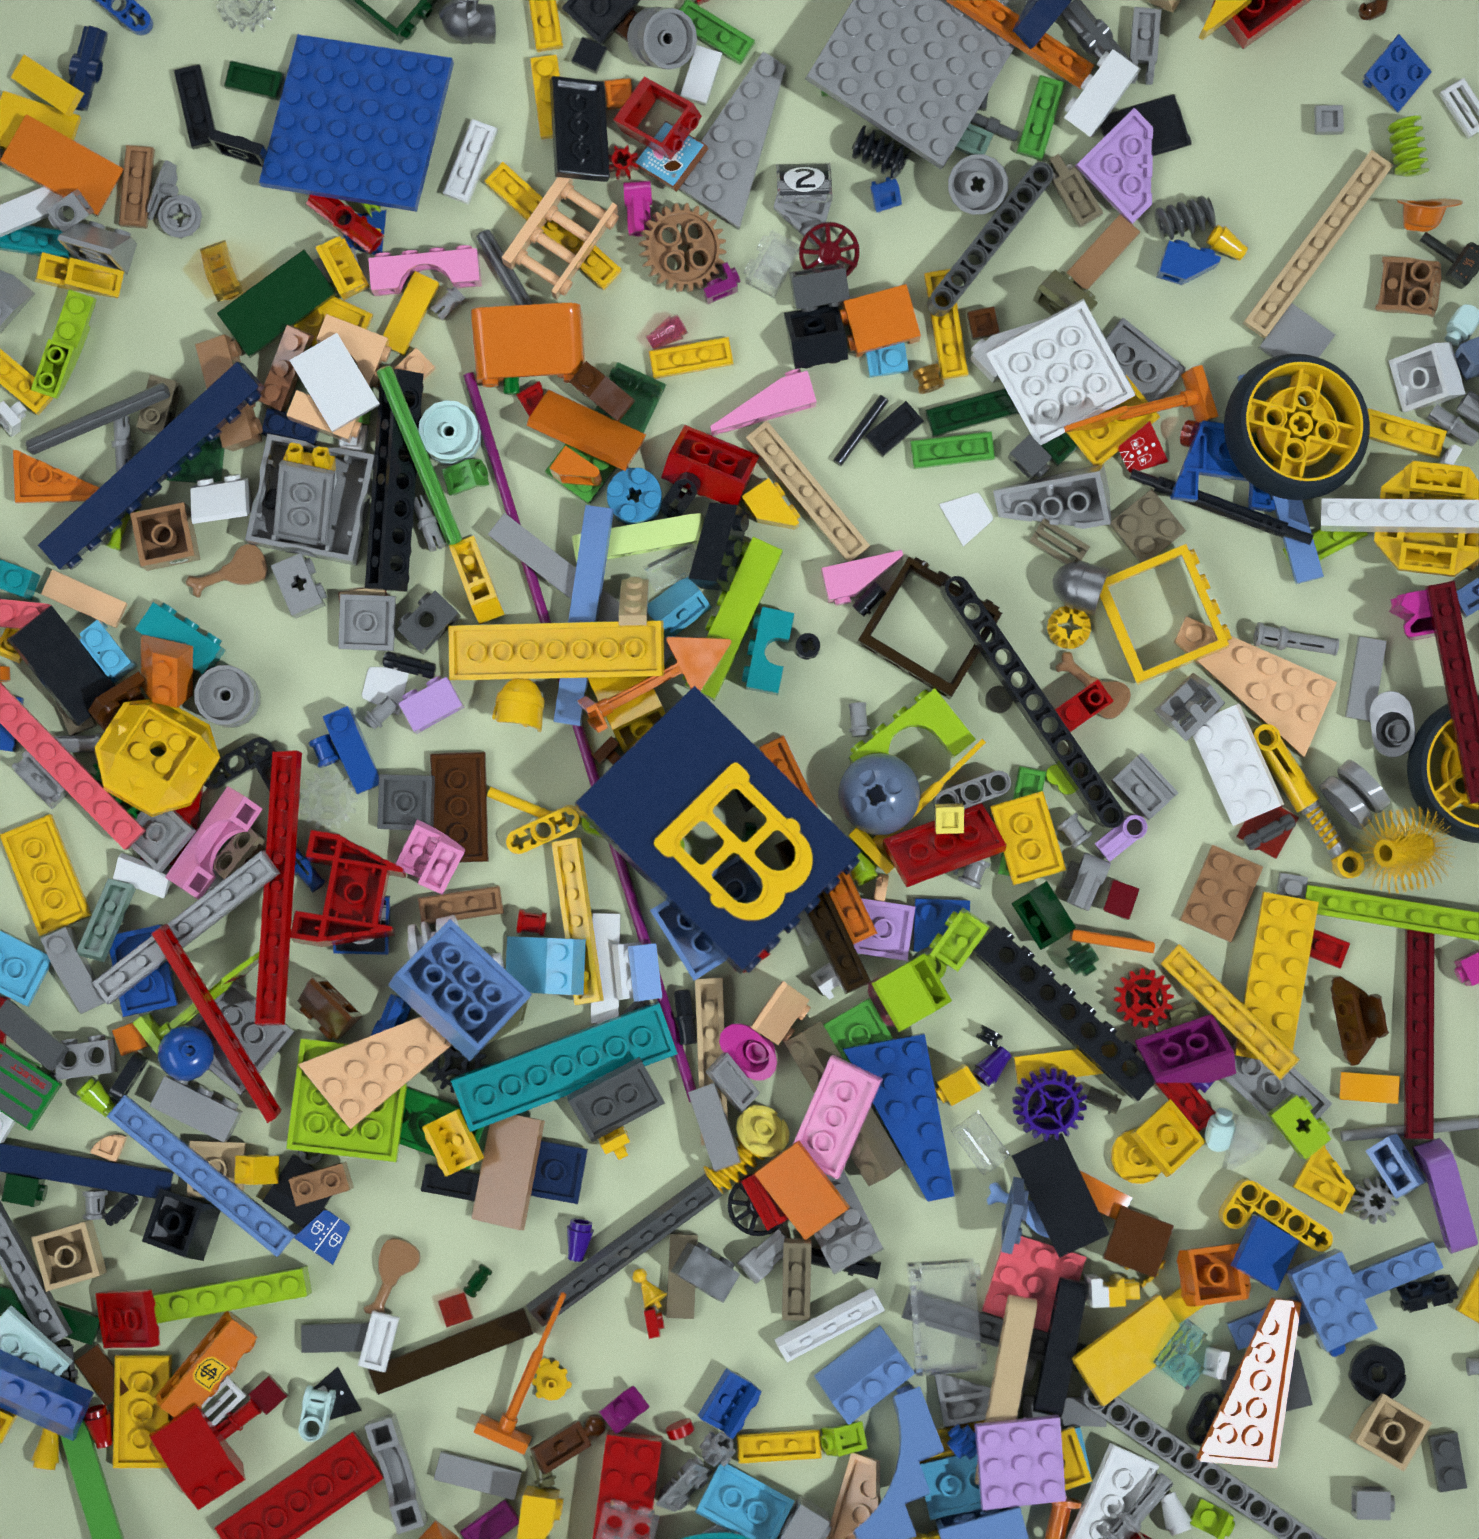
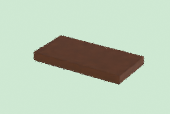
M486 753L430 754L431 776H435L433 827L465 849L459 863L489 862Z

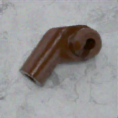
M1375 0L1368 4L1362 3L1358 10L1360 17L1363 20L1370 21L1384 15L1389 0Z

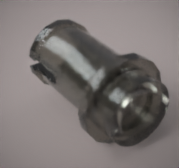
M1091 1086L1085 1102L1107 1110V1114L1110 1115V1113H1117L1122 1099L1117 1097L1118 1094L1113 1096Z

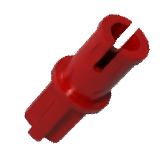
M250 1399L234 1413L229 1412L228 1417L215 1426V1428L224 1439H227L237 1430L242 1431L243 1426L257 1415H260L262 1410Z

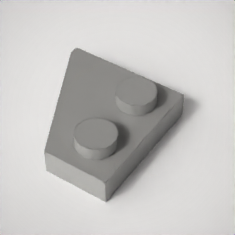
M779 186L773 210L804 236L812 227L826 222L833 195H780ZM820 228L814 232V234L820 240L822 238L824 228ZM809 236L807 240L811 242L815 247H819V245Z
M939 1372L934 1373L944 1427L985 1420L991 1388Z

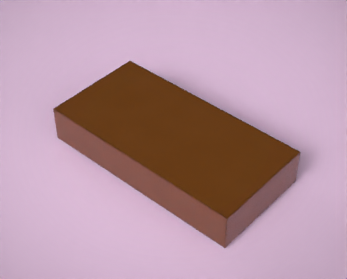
M98 1344L74 1362L103 1403L108 1406L114 1401L115 1366L100 1344ZM120 1378V1396H122L129 1389Z

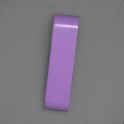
M1440 1138L1413 1146L1412 1149L1416 1163L1427 1179L1447 1250L1450 1254L1478 1245L1460 1174L1452 1151Z

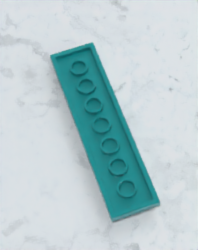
M658 1001L451 1078V1083L468 1129L471 1132L565 1097L638 1057L641 1058L645 1066H648L678 1053Z

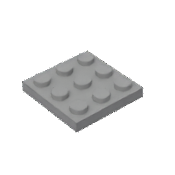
M236 980L227 991L215 1000L260 1074L294 1034L295 1030L286 1023L285 1025L273 1026L256 1025V997ZM200 1014L191 1026L203 1030L211 1038L214 1047V1060L209 1069L239 1095H242L246 1091V1087Z

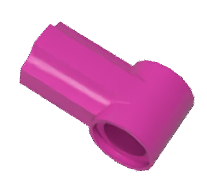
M651 181L623 182L629 236L643 237L640 234L641 231L650 230L645 223L651 220Z

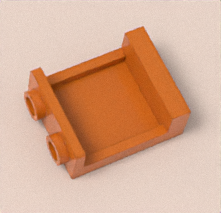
M907 284L843 301V309L839 310L843 326L848 325L850 335L846 336L850 352L855 351L857 358L862 357L864 353L904 342L912 344L920 341L921 334Z

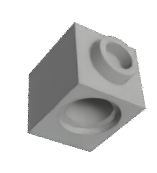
M79 189L71 192L46 210L50 215L48 216L50 223L55 229H60L62 232L95 212ZM64 206H69L73 209V219H68L64 216Z
M1351 1486V1515L1357 1520H1391V1512L1395 1511V1498L1386 1487Z

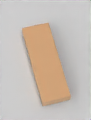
M55 570L51 571L41 592L43 596L94 619H98L114 628L118 627L128 605L126 602Z

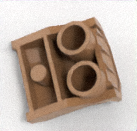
M1383 256L1380 294L1375 310L1385 313H1407L1434 317L1438 308L1441 287L1440 262L1410 257Z

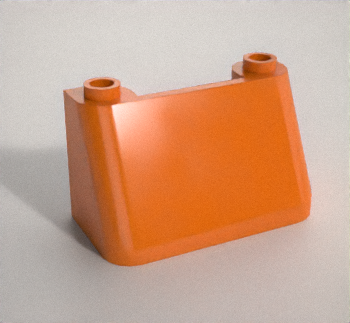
M550 303L495 306L471 310L477 383L482 384L483 387H497L504 378L558 375L559 378L564 379L565 383H569L585 363L583 314L580 304Z

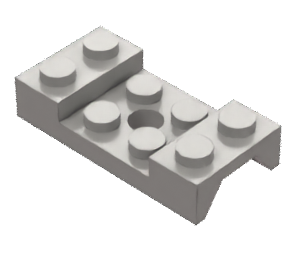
M844 1170L838 1180L827 1174L825 1175L850 1207L838 1219L831 1221L814 1234L834 1275L848 1266L884 1250Z

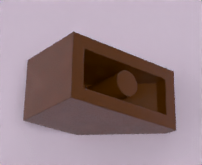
M587 361L569 382L580 393L618 422L635 402L632 397Z

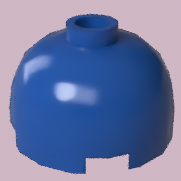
M182 1025L170 1030L163 1037L158 1046L157 1058L161 1069L169 1076L178 1081H191L201 1077L209 1070L214 1060V1047L211 1038L203 1030L195 1026Z

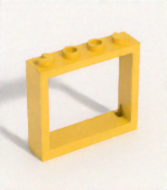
M1187 544L1108 576L1104 582L1100 599L1137 685L1229 647L1228 640L1232 639L1227 625H1221L1217 615L1221 614L1216 599L1210 600L1206 590L1211 588L1205 574L1199 575L1196 565L1200 564L1194 548L1189 550ZM1182 556L1218 641L1143 671L1108 587Z

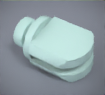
M1467 304L1459 307L1447 324L1445 340L1451 342L1453 346H1459L1462 341H1467L1479 325V310L1475 306Z
M1218 1108L1216 1114L1212 1115L1208 1120L1204 1138L1212 1151L1223 1152L1228 1150L1231 1145L1235 1122L1232 1119L1233 1113L1229 1109Z

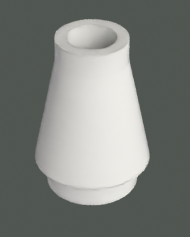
M1171 1492L1164 1495L1161 1503L1166 1530H1169L1171 1536L1192 1529L1190 1524L1192 1520L1177 1498L1176 1493Z

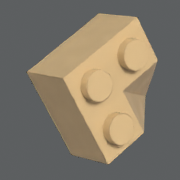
M1382 1393L1362 1413L1349 1438L1400 1470L1405 1471L1432 1423Z

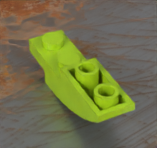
M69 289L52 339L48 338L31 387L32 391L55 399L59 398L86 342L91 328L88 324L97 299Z

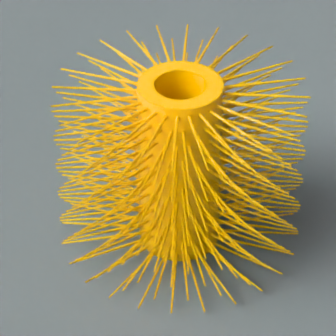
M1404 808L1402 812L1405 817L1404 826L1401 823L1399 809L1395 813V816L1398 817L1397 827L1393 822L1392 810L1388 814V817L1391 818V828L1388 827L1385 821V812H1382L1381 818L1385 822V832L1381 828L1377 816H1374L1380 829L1378 831L1381 832L1380 835L1376 832L1370 820L1368 821L1379 840H1376L1366 828L1364 829L1373 838L1372 840L1376 841L1365 840L1371 843L1369 845L1375 847H1368L1371 848L1369 850H1374L1373 853L1364 854H1374L1369 855L1374 856L1369 858L1373 862L1371 865L1378 863L1372 870L1373 872L1378 869V865L1381 866L1378 870V875L1384 868L1381 887L1383 886L1385 874L1388 873V891H1390L1392 873L1395 880L1394 884L1396 885L1394 888L1398 893V875L1401 878L1400 880H1402L1403 884L1401 887L1405 892L1407 891L1404 884L1405 874L1408 877V885L1411 890H1414V884L1411 883L1412 873L1416 877L1417 888H1421L1418 872L1423 876L1424 888H1427L1428 884L1426 883L1428 882H1426L1427 880L1424 876V868L1430 875L1434 887L1435 883L1433 882L1435 881H1433V876L1430 874L1429 870L1431 869L1428 868V864L1430 865L1429 867L1433 868L1439 880L1441 878L1437 873L1438 871L1434 868L1435 866L1432 865L1434 863L1430 862V860L1434 861L1437 864L1436 866H1439L1445 873V870L1436 862L1437 860L1432 858L1434 855L1437 857L1436 859L1444 860L1438 857L1440 855L1436 856L1434 853L1444 854L1441 852L1446 851L1440 850H1443L1445 847H1435V845L1441 844H1435L1438 843L1435 840L1437 836L1433 837V839L1431 838L1440 827L1437 826L1429 836L1428 833L1434 825V821L1429 825L1430 828L1427 833L1425 832V827L1427 826L1425 821L1424 827L1421 830L1422 823L1420 820L1422 812L1420 808L1417 826L1414 821L1415 813L1413 808H1410L1412 813L1411 826L1407 821V809Z

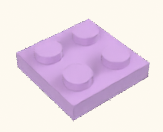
M861 898L878 934L855 944L854 947L857 953L907 961L915 906Z

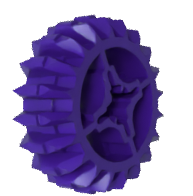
M1054 1066L1046 1074L1044 1067H1040V1075L1036 1076L1035 1072L1030 1071V1081L1026 1078L1021 1079L1024 1088L1015 1087V1092L1020 1096L1012 1098L1013 1104L1018 1105L1012 1111L1014 1115H1019L1016 1121L1018 1125L1024 1124L1023 1130L1025 1133L1032 1130L1033 1138H1038L1042 1133L1044 1141H1048L1050 1134H1053L1058 1141L1060 1132L1069 1137V1127L1075 1130L1078 1129L1075 1120H1084L1083 1114L1079 1111L1087 1110L1086 1104L1082 1102L1087 1097L1085 1093L1080 1092L1083 1086L1081 1083H1075L1076 1077L1073 1074L1067 1077V1071L1062 1069L1057 1075ZM1054 1084L1065 1089L1062 1091L1060 1089L1049 1091L1045 1088V1085ZM1037 1090L1039 1098L1032 1104V1108L1028 1109L1029 1099ZM1044 1094L1046 1095L1048 1100L1051 1099L1055 1113L1052 1111L1051 1108L1047 1107L1045 1103L1046 1100L1043 1096ZM1071 1098L1070 1108L1062 1117L1060 1110L1067 1103L1066 1100ZM1044 1116H1049L1055 1122L1044 1123L1034 1118L1038 1117L1040 1119Z

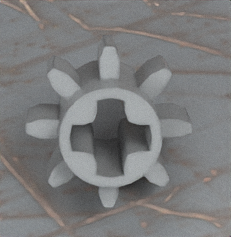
M712 1431L709 1432L699 1446L702 1449V1458L713 1467L719 1463L723 1467L726 1466L731 1457L736 1453V1450L733 1449V1440L722 1431L716 1434V1436Z

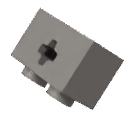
M299 553L271 565L289 611L295 619L326 606L323 599L327 598L321 582L317 584L315 582L313 574L316 573V569L311 558L306 559L302 553ZM299 579L307 582L303 585L304 590L302 591L295 588L298 586L297 580Z

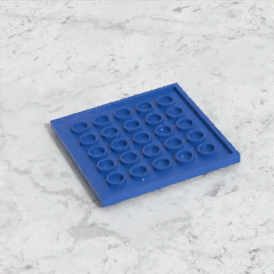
M297 34L259 184L265 188L417 212L454 66L453 59L444 56Z

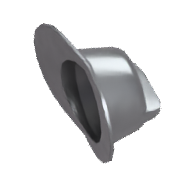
M1387 691L1379 694L1373 700L1370 707V722L1374 746L1379 753L1387 757L1404 755L1411 749L1415 741L1416 729L1411 704L1404 695L1398 692Z

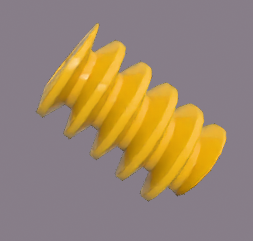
M738 1136L736 1137L739 1145L737 1150L742 1163L717 1172L707 1166L703 1167L707 1177L722 1194L724 1193L721 1187L728 1190L732 1189L730 1179L737 1183L740 1182L738 1172L744 1175L749 1174L747 1164L753 1168L757 1166L755 1157L760 1160L765 1159V1157L753 1154L744 1147Z

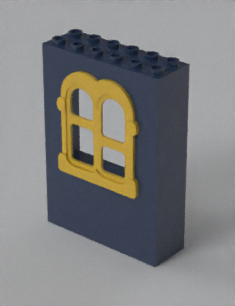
M696 686L687 692L575 802L576 811L739 974L744 970L750 973L762 960L759 955L764 950L769 954L782 940L779 935L783 931L789 934L800 923L801 919L798 916L803 911L808 915L821 901L818 896L823 891L828 895L841 881L838 876L842 872L847 876L860 862L857 857L861 850ZM733 789H738L767 819L766 823L747 842L740 841L713 813V808ZM701 821L706 822L724 840V845L703 865L698 864L680 846V841ZM776 830L780 831L793 844L796 853L792 865L781 871L771 870L755 855L756 848ZM732 853H737L762 880V893L757 900L751 903L737 902L712 878L713 871Z

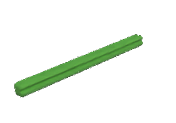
M391 366L382 367L377 370V375L448 545L457 544L462 540V536L394 370Z

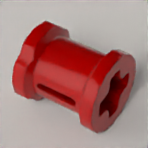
M520 909L516 933L521 934L524 931L539 933V936H544L547 913H527L524 909Z

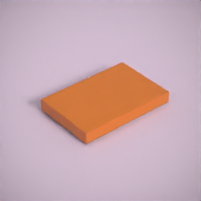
M799 1140L754 1173L805 1240L850 1207Z

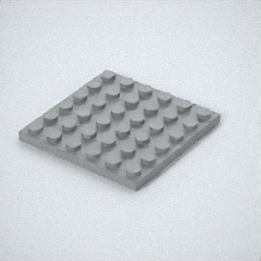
M852 0L805 80L941 170L1015 46L946 0Z

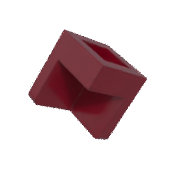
M1110 880L1107 889L1109 893L1103 911L1121 917V919L1129 920L1140 888L1116 880Z

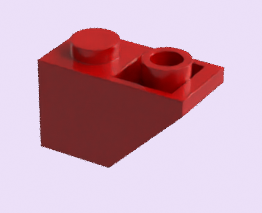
M1097 679L1056 708L1055 711L1068 730L1072 732L1113 703L1114 700L1099 679Z

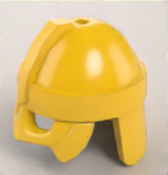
M515 678L507 682L501 691L497 693L492 719H496L500 723L522 724L524 727L530 726L541 732L544 698L539 687L533 681L524 678Z

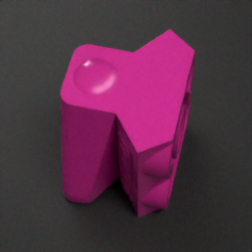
M1426 590L1396 596L1397 598L1391 599L1392 606L1389 612L1404 620V633L1409 640L1414 641L1435 636Z

